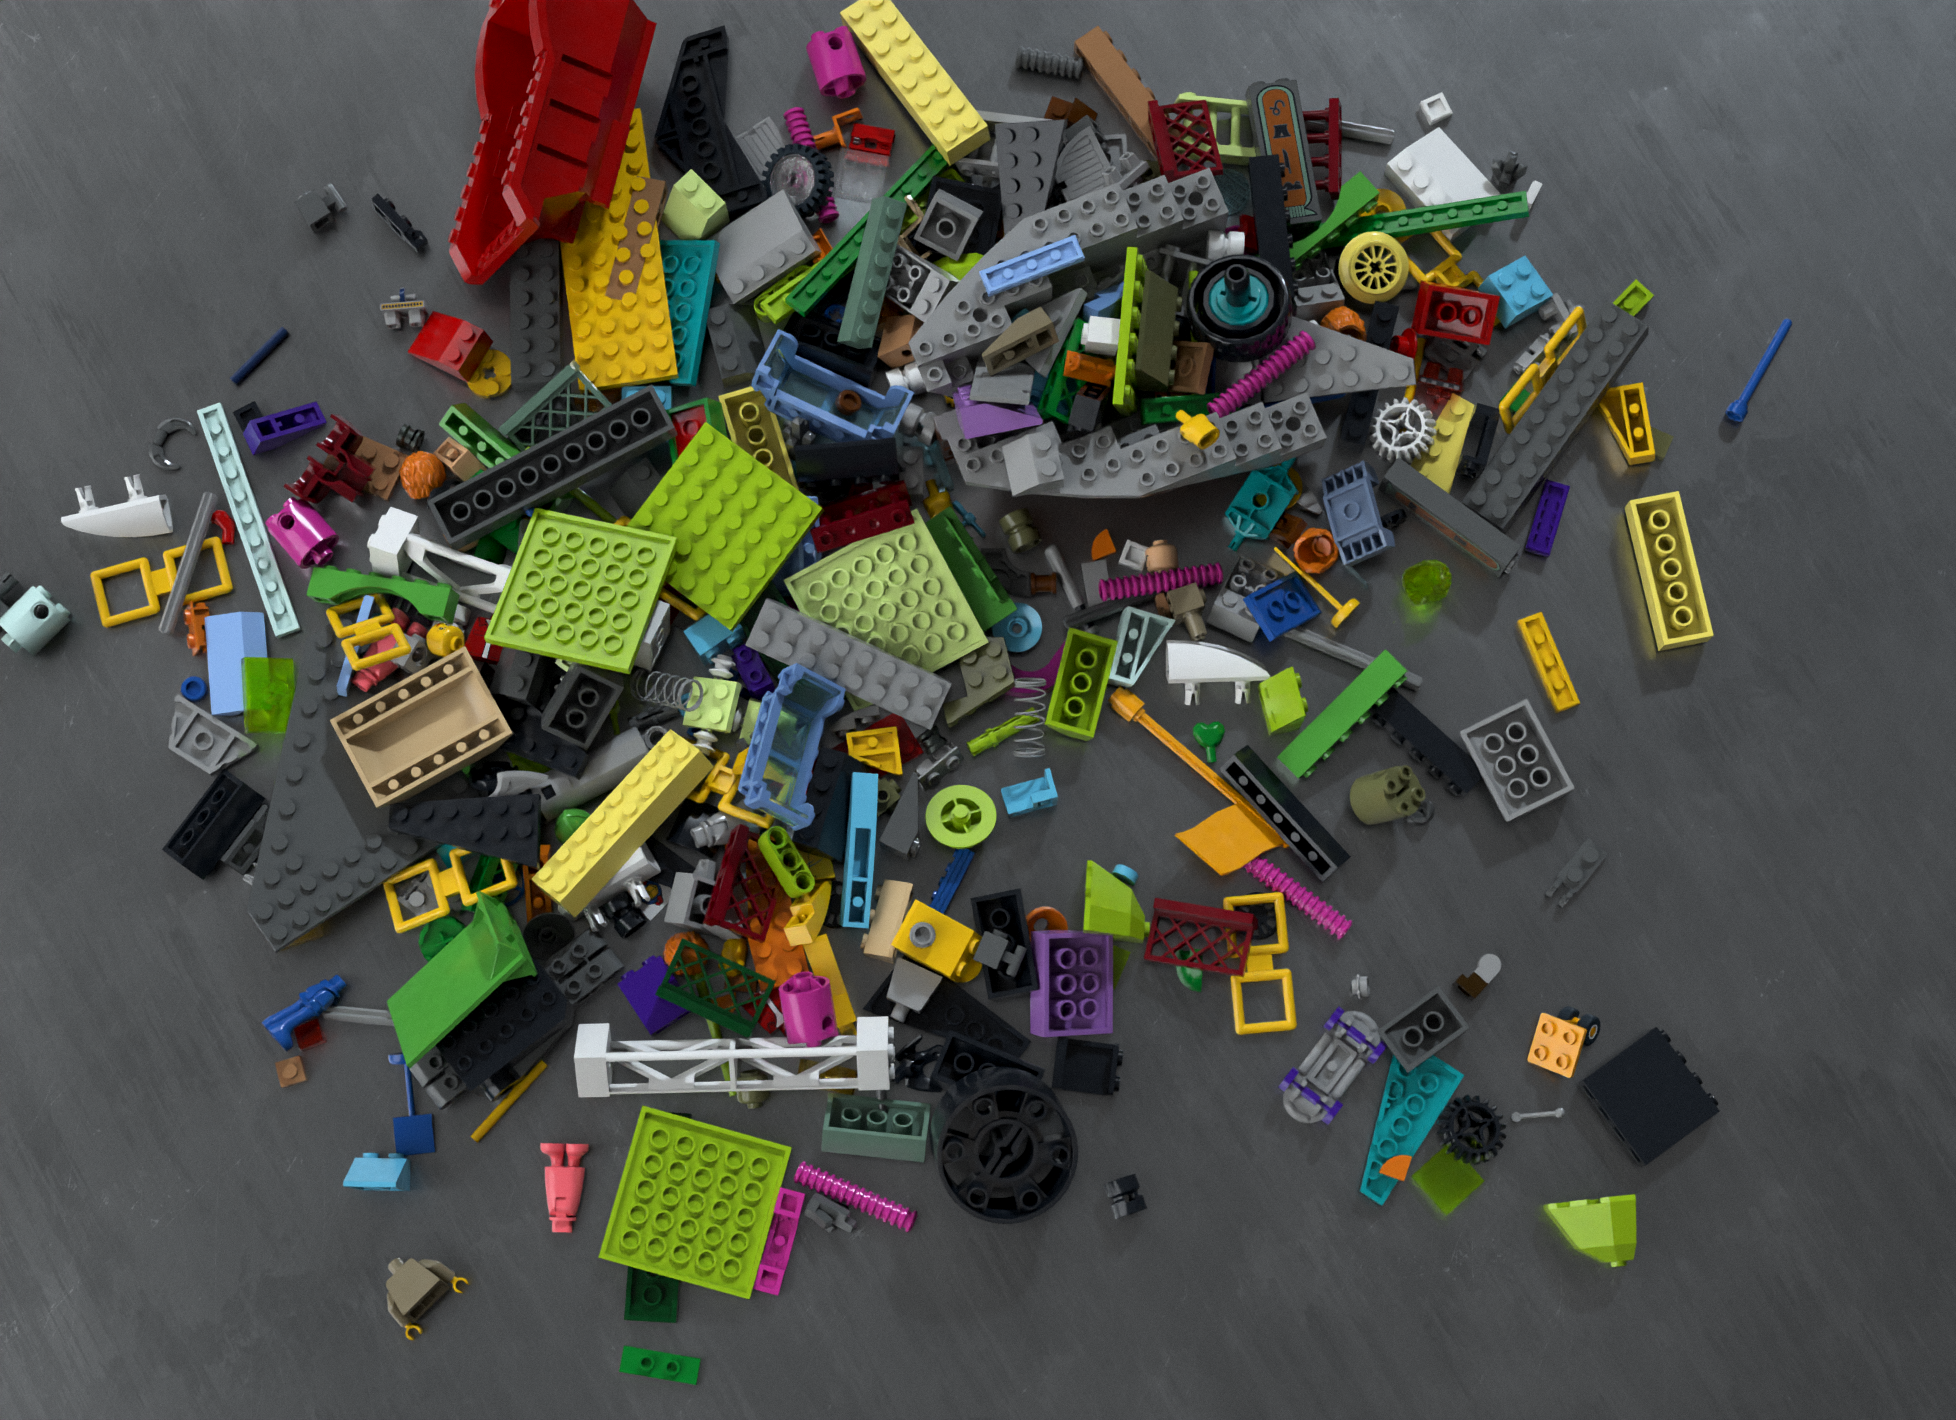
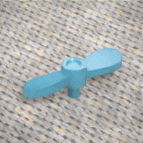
M955 500L952 505L963 516L964 521L961 522L963 526L971 525L982 537H985V532L975 522L976 517L971 512L967 513L964 507Z

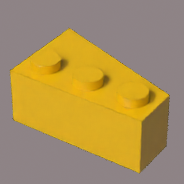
M1643 382L1609 388L1597 407L1629 465L1655 461V449Z

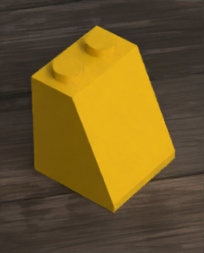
M915 899L891 945L909 959L959 983L960 979L968 972L969 962L973 955H975L982 937L974 930ZM916 923H929L935 930V940L927 948H918L910 940V930Z

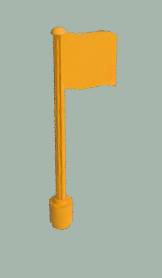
M1120 686L1111 695L1108 702L1113 710L1127 722L1134 720L1141 723L1234 803L1230 807L1217 811L1194 828L1175 834L1181 842L1221 876L1230 874L1241 869L1267 851L1283 845V848L1289 847L1246 798L1145 713L1146 710L1143 709L1145 703L1128 688L1124 689Z

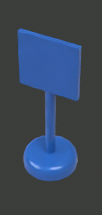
M403 1052L388 1054L390 1064H404L409 1116L393 1118L396 1153L404 1154L405 1156L436 1152L432 1113L415 1114L412 1075L409 1067L406 1065Z

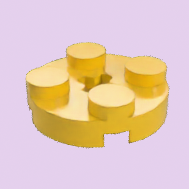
M489 349L467 383L471 391L484 399L505 395L512 388L511 360L501 351ZM495 369L494 374L496 376L494 378L489 377L488 379H485L486 375L484 372L486 370Z

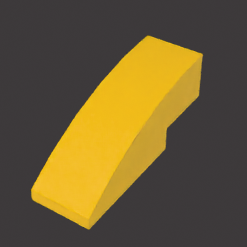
M831 879L815 881L814 888L802 897L796 898L789 907L793 917L783 929L790 946L813 943L816 939L828 910L832 887Z

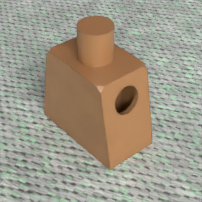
M914 315L887 317L877 357L892 369L914 361L908 342L924 322Z

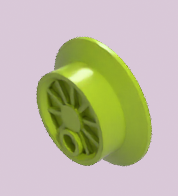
M954 785L941 790L930 800L925 813L927 828L934 839L945 846L955 849H967L983 842L992 833L997 819L996 808L992 799L984 791L969 785Z

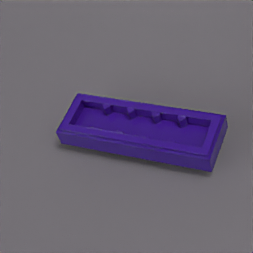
M1548 479L1545 480L1524 549L1525 551L1544 557L1550 556L1570 486Z

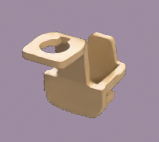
M907 195L904 199L918 219L902 235H899L897 245L926 260L933 254L931 250L921 256L907 237L921 224L924 218V214L911 195Z

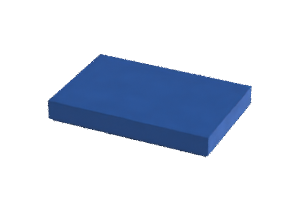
M1296 571L1243 599L1269 642L1322 613Z

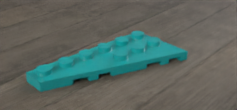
M660 240L679 378L670 379L669 381L674 386H696L720 243L715 240Z
M1394 1054L1392 1055L1359 1190L1360 1193L1380 1206L1384 1204L1398 1180L1378 1173L1381 1166L1387 1160L1398 1155H1408L1413 1158L1439 1117L1440 1112L1444 1109L1463 1079L1464 1074L1434 1055L1407 1073Z

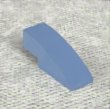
M1124 281L1094 293V300L1084 304L1083 321L1088 323L1090 316L1120 319Z

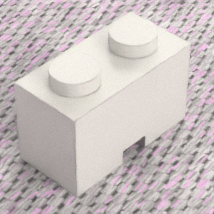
M1090 316L1089 322L1084 323L1081 334V344L1085 345V353L1115 356L1118 349L1120 319Z

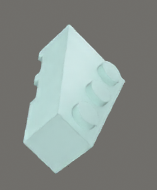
M1126 607L1122 611L1115 637L1118 643L1107 684L1117 687L1121 686L1124 689L1132 687L1176 620L1133 607Z

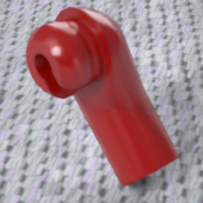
M216 510L213 512L210 521L222 529L221 543L233 545L235 521L225 511Z

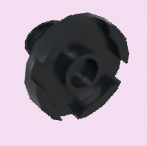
M507 761L483 763L482 769L476 771L475 767L471 768L470 772H468L469 783L474 789L487 791L488 796H490L497 787V773L519 771L517 765L510 767V762Z

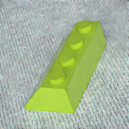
M1069 628L1044 725L1063 735L1088 742L1094 738L1118 641Z

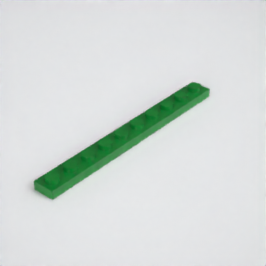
M932 145L884 196L907 204L904 197L911 195L914 201H916L931 185L932 176L939 177L949 164L937 148ZM869 211L785 298V303L803 317L857 263Z
M1526 191L1359 217L1358 222L1351 228L1345 227L1340 231V236L1330 244L1326 242L1321 246V249L1346 246L1356 236L1372 231L1383 232L1397 238L1529 217ZM1320 223L1318 228L1287 233H1292L1293 243L1316 232L1324 223Z

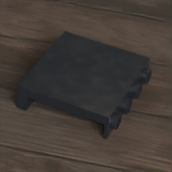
M1657 1027L1651 1029L1592 1074L1578 1082L1640 1167L1649 1164L1720 1112L1717 1108L1718 1102L1710 1092H1705L1701 1086L1703 1082L1694 1071L1690 1072L1685 1065L1687 1061L1679 1050L1675 1051L1669 1044L1671 1039L1663 1029L1659 1030Z

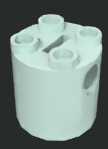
M39 585L37 588L32 586L0 618V626L7 632L1 640L15 653L23 647L35 656L70 621L68 616L71 613L61 603L55 605L49 599L52 595L43 586ZM41 605H46L49 609V615L44 619L37 616V608Z

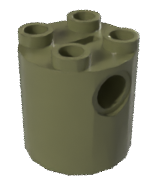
M1404 765L1391 767L1357 778L1351 787L1350 802L1355 815L1362 822L1368 825H1377L1412 815L1418 810L1421 801H1424L1426 795L1412 769Z

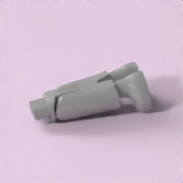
M745 799L732 804L755 814L769 810L765 807L754 810L745 805ZM719 811L707 820L700 822L699 826L691 829L690 832L696 847L700 848L705 845L712 847L713 845L727 844L731 830L739 824L750 827L749 831L760 835V830L765 828ZM779 814L771 827L780 826L783 828Z

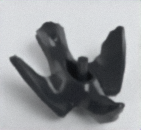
M921 1034L906 1044L895 1055L900 1065L895 1070V1079L891 1080L899 1084L905 1077V1085L908 1088L925 1092H942V1088L929 1083L930 1079L924 1074L923 1067L930 1062L937 1061L943 1046L938 1044L927 1050L916 1052V1045L923 1039Z

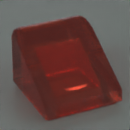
M318 1018L294 1029L299 1049L302 1052L327 1042Z

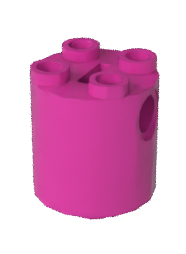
M840 26L834 31L827 33L818 31L811 35V41L807 44L806 51L820 93L826 97L837 96L839 99L848 98L855 94V90L866 82V75L852 33L849 32L848 27Z
M291 497L283 504L284 509L266 520L265 524L268 526L270 534L301 569L309 568L315 564L321 566L332 558L334 554L332 550L338 543L339 536L308 501L303 499L297 500L295 497Z
M800 972L794 974L785 983L780 985L778 990L788 1044L806 1043L807 1047H816L822 1044L821 1040L838 1036L831 985L828 978L813 976L812 972Z

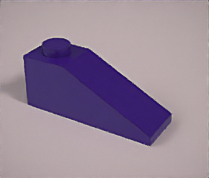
M316 401L250 420L243 436L252 454L256 455L289 443L326 425L327 422Z

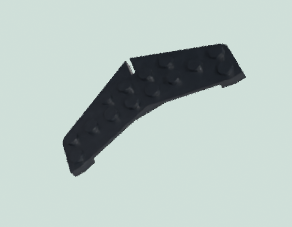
M724 25L688 36L683 40L654 138L657 145L685 173L692 169L726 203L728 214H736L755 208L769 199V196L725 123L729 36Z

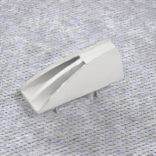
M140 474L133 475L134 484L130 476L124 477L130 498L128 502L99 509L95 506L91 485L84 486L85 495L82 488H75L81 510L78 514L61 517V523L66 527L101 536L144 537L173 532L172 517L166 494L152 497L145 496Z
M1166 640V678L1168 683H1185V705H1190L1192 693H1194L1196 705L1201 704V682L1235 681V703L1241 704L1242 692H1244L1245 701L1249 704L1251 703L1250 682L1270 678L1263 663L1237 650L1205 642Z
M644 842L575 918L559 905L558 910L572 922L585 915L593 932L599 931L597 921L603 927H606L607 923L598 907L628 890L636 906L643 905L640 894L643 899L649 902L651 898L642 882L660 873L661 869L649 847Z

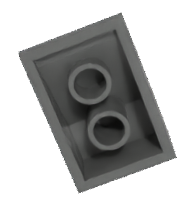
M915 773L912 774L879 840L881 849L906 861H909L911 856L915 858L921 847V840L919 839L918 775Z
M1438 986L1376 1032L1408 1073L1466 1033L1470 1027Z

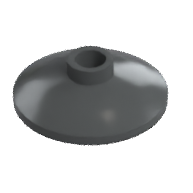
M547 912L532 918L525 926L522 936L530 955L537 959L548 960L573 940L574 932L571 923L564 916L558 913ZM546 930H551L548 935L542 934Z

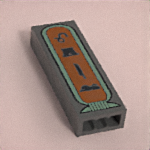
M1281 78L1274 83L1254 82L1251 86H1248L1245 97L1256 156L1279 154L1280 163L1284 162L1285 177L1281 179L1282 186H1287L1288 201H1284L1285 210L1290 211V225H1287V232L1318 228L1322 218L1297 80Z
M1399 457L1383 477L1378 489L1496 576L1500 577L1503 572L1508 574L1520 558V555L1517 554L1521 548L1519 544Z

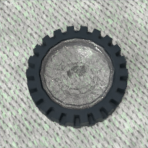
M801 144L785 145V148L780 147L777 149L778 154L773 153L770 156L773 161L766 162L765 166L768 168V171L763 170L762 176L766 177V180H761V182L766 187L769 198L784 189L801 218L812 217L815 215L814 212L819 213L823 210L821 205H827L829 201L825 199L826 196H832L833 192L829 191V187H834V182L830 180V178L834 177V172L829 170L832 168V165L826 161L828 158L812 147Z

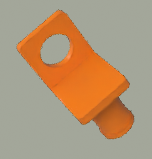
M859 108L832 116L835 125L833 129L813 135L817 149L821 150L839 143L844 152L847 153L848 148L840 126L862 119Z

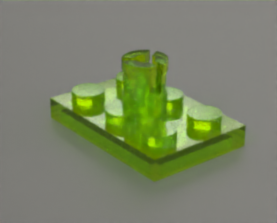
M242 658L245 733L286 734L295 693L293 658Z

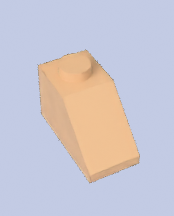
M450 437L433 453L449 471L463 482L470 479L480 469L483 471L487 470L467 448Z

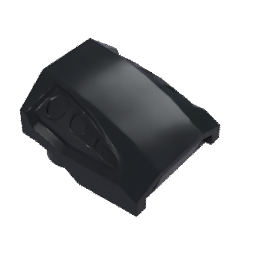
M686 798L666 841L673 842L674 844L677 843L684 848H690L694 852H699L714 860L720 845H713L712 847L705 845L697 848L690 830L698 827L700 822L719 812L718 807L706 802L698 803Z

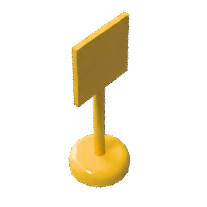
M1277 547L1274 548V551L1338 610L1331 619V624L1335 628H1338L1360 605L1357 599L1352 598L1342 606L1308 573L1301 571Z

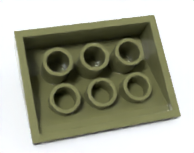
M1148 270L1145 273L1135 366L1137 386L1140 391L1168 393L1169 385H1174L1175 370H1171V362L1177 360L1178 346L1173 345L1174 336L1179 337L1180 321H1176L1177 312H1182L1183 297H1178L1177 287Z

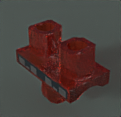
M1427 362L1423 374L1419 375L1418 382L1437 386V389L1428 387L1426 395L1434 396V404L1439 405L1442 398L1451 400L1452 393L1444 391V388L1458 392L1464 391L1466 384L1463 383V369L1450 367L1448 378L1443 379L1438 378L1441 364Z

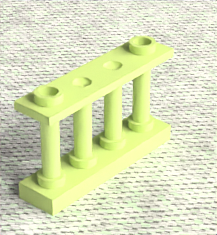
M1192 92L1179 94L1174 104L1206 100L1215 138L1217 112L1231 113L1230 144L1219 145L1217 142L1221 163L1248 166L1249 157H1256L1255 147H1242L1240 144L1241 114L1249 115L1247 102L1244 100L1196 96ZM1185 118L1183 119V125L1186 127L1192 123ZM1189 135L1183 140L1191 145L1195 142ZM1201 143L1198 148L1207 152L1211 146ZM1177 146L1173 151L1182 155L1186 149ZM1194 153L1188 157V159L1195 161L1201 158Z

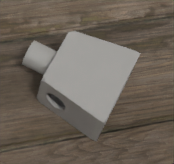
M898 957L887 993V999L896 1003L890 1017L904 1023L910 1010L920 1014L941 985L943 977Z

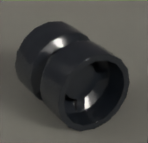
M627 891L615 896L601 909L607 920L615 923L614 929L622 939H626L637 932L649 920L640 908L634 907L635 901Z
M1136 1174L1104 1184L1108 1198L1114 1201L1111 1207L1116 1219L1147 1209L1143 1195L1138 1193L1140 1185ZM1125 1195L1129 1196V1202L1127 1203L1123 1198Z

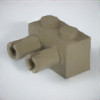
M1195 582L1168 591L1166 600L1171 617L1176 620L1173 626L1181 623L1185 624L1191 641H1204L1207 631L1202 620V613L1207 599L1203 588L1198 589Z

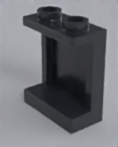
M1477 403L1471 415L1469 426L1481 429L1482 433L1475 457L1463 454L1458 463L1456 472L1461 473L1462 477L1467 479L1479 478L1484 471L1500 418L1498 408Z
M1058 1036L1051 1089L1113 1097L1114 1091H1119L1120 1076H1116L1117 1065L1122 1066L1124 1050H1119V1044L1117 1043L1107 1044Z

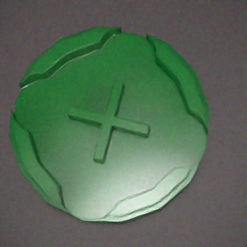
M444 916L425 924L420 932L418 944L424 958L428 962L466 928L463 922L455 917Z

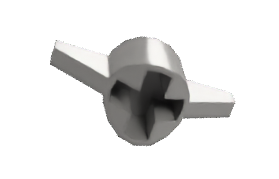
M1302 480V494L1297 501L1298 509L1302 511L1307 510L1317 515L1322 514L1323 510L1317 503L1313 492L1308 489Z

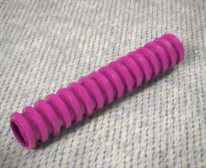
M794 107L787 110L783 117L786 120V126L789 127L788 132L791 134L790 138L793 140V145L801 144L815 149L816 144L813 142L814 138L811 135V129L808 128L809 123L806 121L807 117L804 115V109ZM798 158L800 167L803 168L804 179L807 181L806 185L809 188V194L811 195L815 186L813 165L805 158ZM826 196L825 199L829 202L826 206L821 205L823 210L816 213L819 216L818 221L820 223H830L839 217L833 197Z
M1299 332V336H1294L1293 341L1289 340L1287 346H1281V350L1274 352L1275 355L1268 356L1269 360H1263L1262 365L1258 364L1256 366V370H1250V374H1245L1244 379L1240 378L1238 384H1232V388H1227L1225 394H1219L1220 398H1214L1213 403L1209 402L1207 404L1208 412L1210 414L1217 412L1219 418L1229 415V412H1235L1236 407L1240 408L1242 406V402H1248V398H1253L1254 393L1260 392V388H1266V384H1271L1273 378L1277 379L1279 374L1285 373V369L1291 368V364L1295 365L1297 359L1302 360L1303 355L1309 354V350L1313 351L1316 349L1312 337L1307 332Z
M1215 562L1214 565L1208 563L1206 566L1201 564L1199 567L1194 565L1191 566V569L1187 566L1183 570L1176 568V571L1169 569L1168 572L1162 570L1161 573L1154 571L1153 574L1147 572L1145 575L1139 573L1138 576L1133 574L1129 578L1127 576H1123L1122 579L1115 577V580L1108 578L1107 581L1100 579L1098 583L1099 594L1104 602L1107 601V598L1115 600V597L1122 599L1123 596L1130 598V595L1137 597L1138 594L1145 596L1146 593L1152 595L1155 591L1157 594L1161 593L1162 590L1168 592L1169 589L1174 590L1195 582L1198 587L1199 585L1206 587L1207 584L1212 586L1214 583L1219 585L1223 581V570L1219 562Z
M1259 855L1243 866L1247 869V873L1251 872L1253 874L1252 877H1258L1260 883L1265 882L1267 888L1270 886L1273 888V892H1281L1285 897V901L1288 902L1290 900L1292 906L1296 905L1299 911H1305L1304 915L1307 916L1309 914L1312 916L1311 920L1316 919L1318 925L1323 924L1325 930L1329 929L1332 935L1334 933L1338 935L1337 939L1343 938L1351 927L1352 920L1347 921L1345 915L1340 916L1338 910L1334 911L1331 905L1329 907L1325 905L1326 901L1321 902L1319 896L1314 897L1312 891L1307 892L1305 886L1302 888L1299 886V882L1295 883L1293 881V877L1288 878L1286 872L1281 873L1279 867L1277 869L1274 868L1273 863L1269 864L1267 862L1268 859L1265 858L1263 860L1261 858L1262 855Z
M805 1161L800 1163L794 1176V1183L801 1182L803 1187L807 1185L810 1190L814 1188L817 1193L823 1192L826 1197L830 1195L832 1200L837 1198L839 1203L846 1202L848 1207L853 1205V1209L857 1210L859 1208L862 1213L866 1211L869 1216L873 1214L878 1220L882 1218L884 1223L889 1221L891 1226L898 1225L900 1230L905 1228L907 1233L912 1230L918 1216L916 1210L911 1212L909 1207H906V1209L902 1208V1204L896 1205L893 1200L889 1202L886 1197L882 1199L879 1194L875 1196L873 1191L866 1192L864 1187L859 1189L857 1184L853 1186L850 1185V1181L844 1182L841 1177L837 1179L834 1174L830 1176L827 1171L821 1172V1168L816 1170L812 1164L807 1166Z

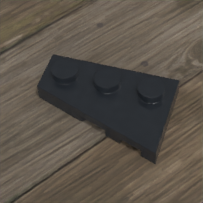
M651 835L645 841L661 869V872L649 878V881L672 888L676 872L693 874L696 869L694 866Z

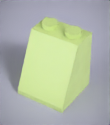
M690 169L673 185L661 221L680 240H706L728 224L730 218L726 203Z

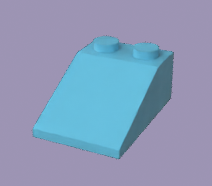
M363 1153V1158L354 1159L343 1181L344 1187L356 1190L410 1191L411 1160L404 1159V1154L389 1153V1158H378L379 1153Z

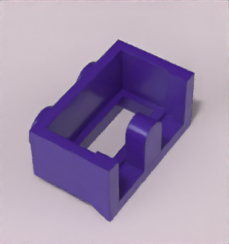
M745 644L733 649L734 655L731 656L732 660L736 664V668L751 698L762 700L767 691L774 693L775 686L758 652L745 646Z

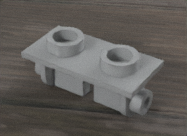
M1548 333L1540 335L1529 347L1534 355L1525 351L1515 361L1513 370L1520 375L1532 363L1539 366L1545 358L1544 347L1552 337ZM1558 345L1557 348L1554 350L1555 356H1557V354H1558V352H1559V350H1560V346H1559V345Z
M952 742L945 743L932 754L937 760L936 762L932 763L927 758L914 768L915 772L913 773L918 775V780L925 791L938 784L942 777L951 770L956 769L960 762L964 760L960 750Z

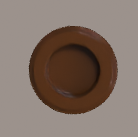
M844 390L836 397L835 405L841 414L852 416L860 409L861 399L854 391Z

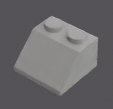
M939 189L934 195L913 239L958 261L983 211Z
M1054 429L1027 434L1002 446L1012 497L1064 487V475Z

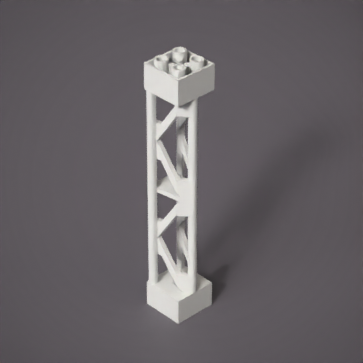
M393 507L389 508L386 515L381 516L378 530L370 536L367 544L370 551L369 561L372 563L373 572L382 574L390 579L394 575L403 577L409 582L420 579L429 582V585L437 586V583L406 573L412 561H415L437 579L438 583L451 585L452 590L460 595L459 602L494 613L497 604L480 599V594L502 592L512 568L505 564H495L446 547L434 539L421 535L418 516ZM426 552L448 558L452 562L489 575L494 574L496 575L495 582L460 587L429 561ZM657 600L634 665L651 671L670 633V604Z
M888 1016L857 1017V1035H841L821 1040L822 1044L819 1046L807 1047L806 1043L788 1044L787 1037L611 1041L609 1023L578 1024L574 1053L578 1096L610 1097L613 1094L858 1088L859 1090H890V1079H895V1065L890 1063L895 1062V1046L890 1044V1042H894V1027H889ZM784 1047H804V1048H784ZM659 1050H679V1051H659ZM857 1055L858 1078L819 1079V1074ZM831 1056L797 1075L762 1059ZM738 1058L773 1075V1080L737 1081ZM707 1059L705 1062L673 1078L639 1062ZM617 1061L619 1064L649 1078V1083L611 1084L614 1062ZM729 1061L730 1081L695 1082L696 1077Z

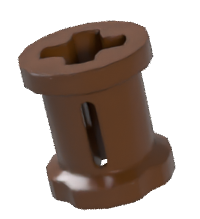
M1031 572V595H1035L1036 592H1052V594H1056V572H1052L1049 575H1036L1035 572Z

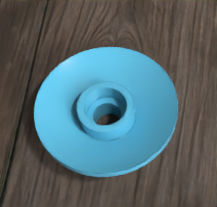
M1017 602L1014 603L1017 607L1015 612L992 626L993 636L1004 637L1008 651L1016 653L1027 651L1035 646L1042 633V621L1036 610L1027 604ZM1015 625L1022 626L1020 633L1013 632Z

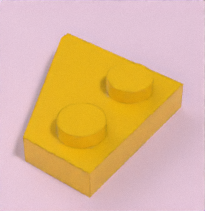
M896 726L846 733L850 756L867 766L897 776H903Z

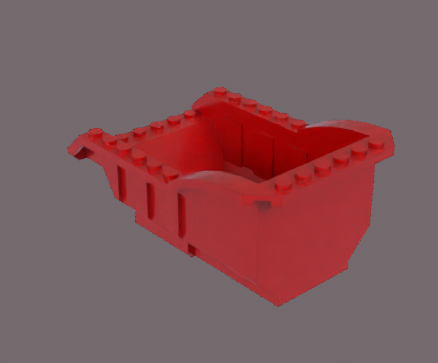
M490 0V9L480 31L475 64L476 97L482 120L478 133L482 135L480 142L477 141L473 149L474 163H471L467 170L466 176L469 177L468 185H464L460 198L463 199L462 206L457 208L454 216L457 224L455 229L451 230L448 237V242L451 243L449 254L465 283L483 285L522 244L539 238H553L566 244L568 242L573 244L586 201L609 209L630 131V122L657 23L646 18L634 0Z

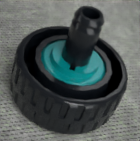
M1229 255L1209 263L1193 279L1187 294V317L1193 338L1197 342L1210 343L1214 348L1213 356L1223 361L1244 363L1261 359L1270 354L1286 338L1292 322V298L1285 277L1270 262L1251 255ZM1199 301V307L1196 314V304Z

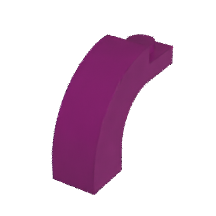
M1065 641L1051 661L1042 669L1023 671L1012 665L1015 679L1042 678L1047 681L1046 685L1035 688L1044 690L1046 694L1053 691ZM1013 687L1004 694L1017 698H1033L1044 693L1033 689Z

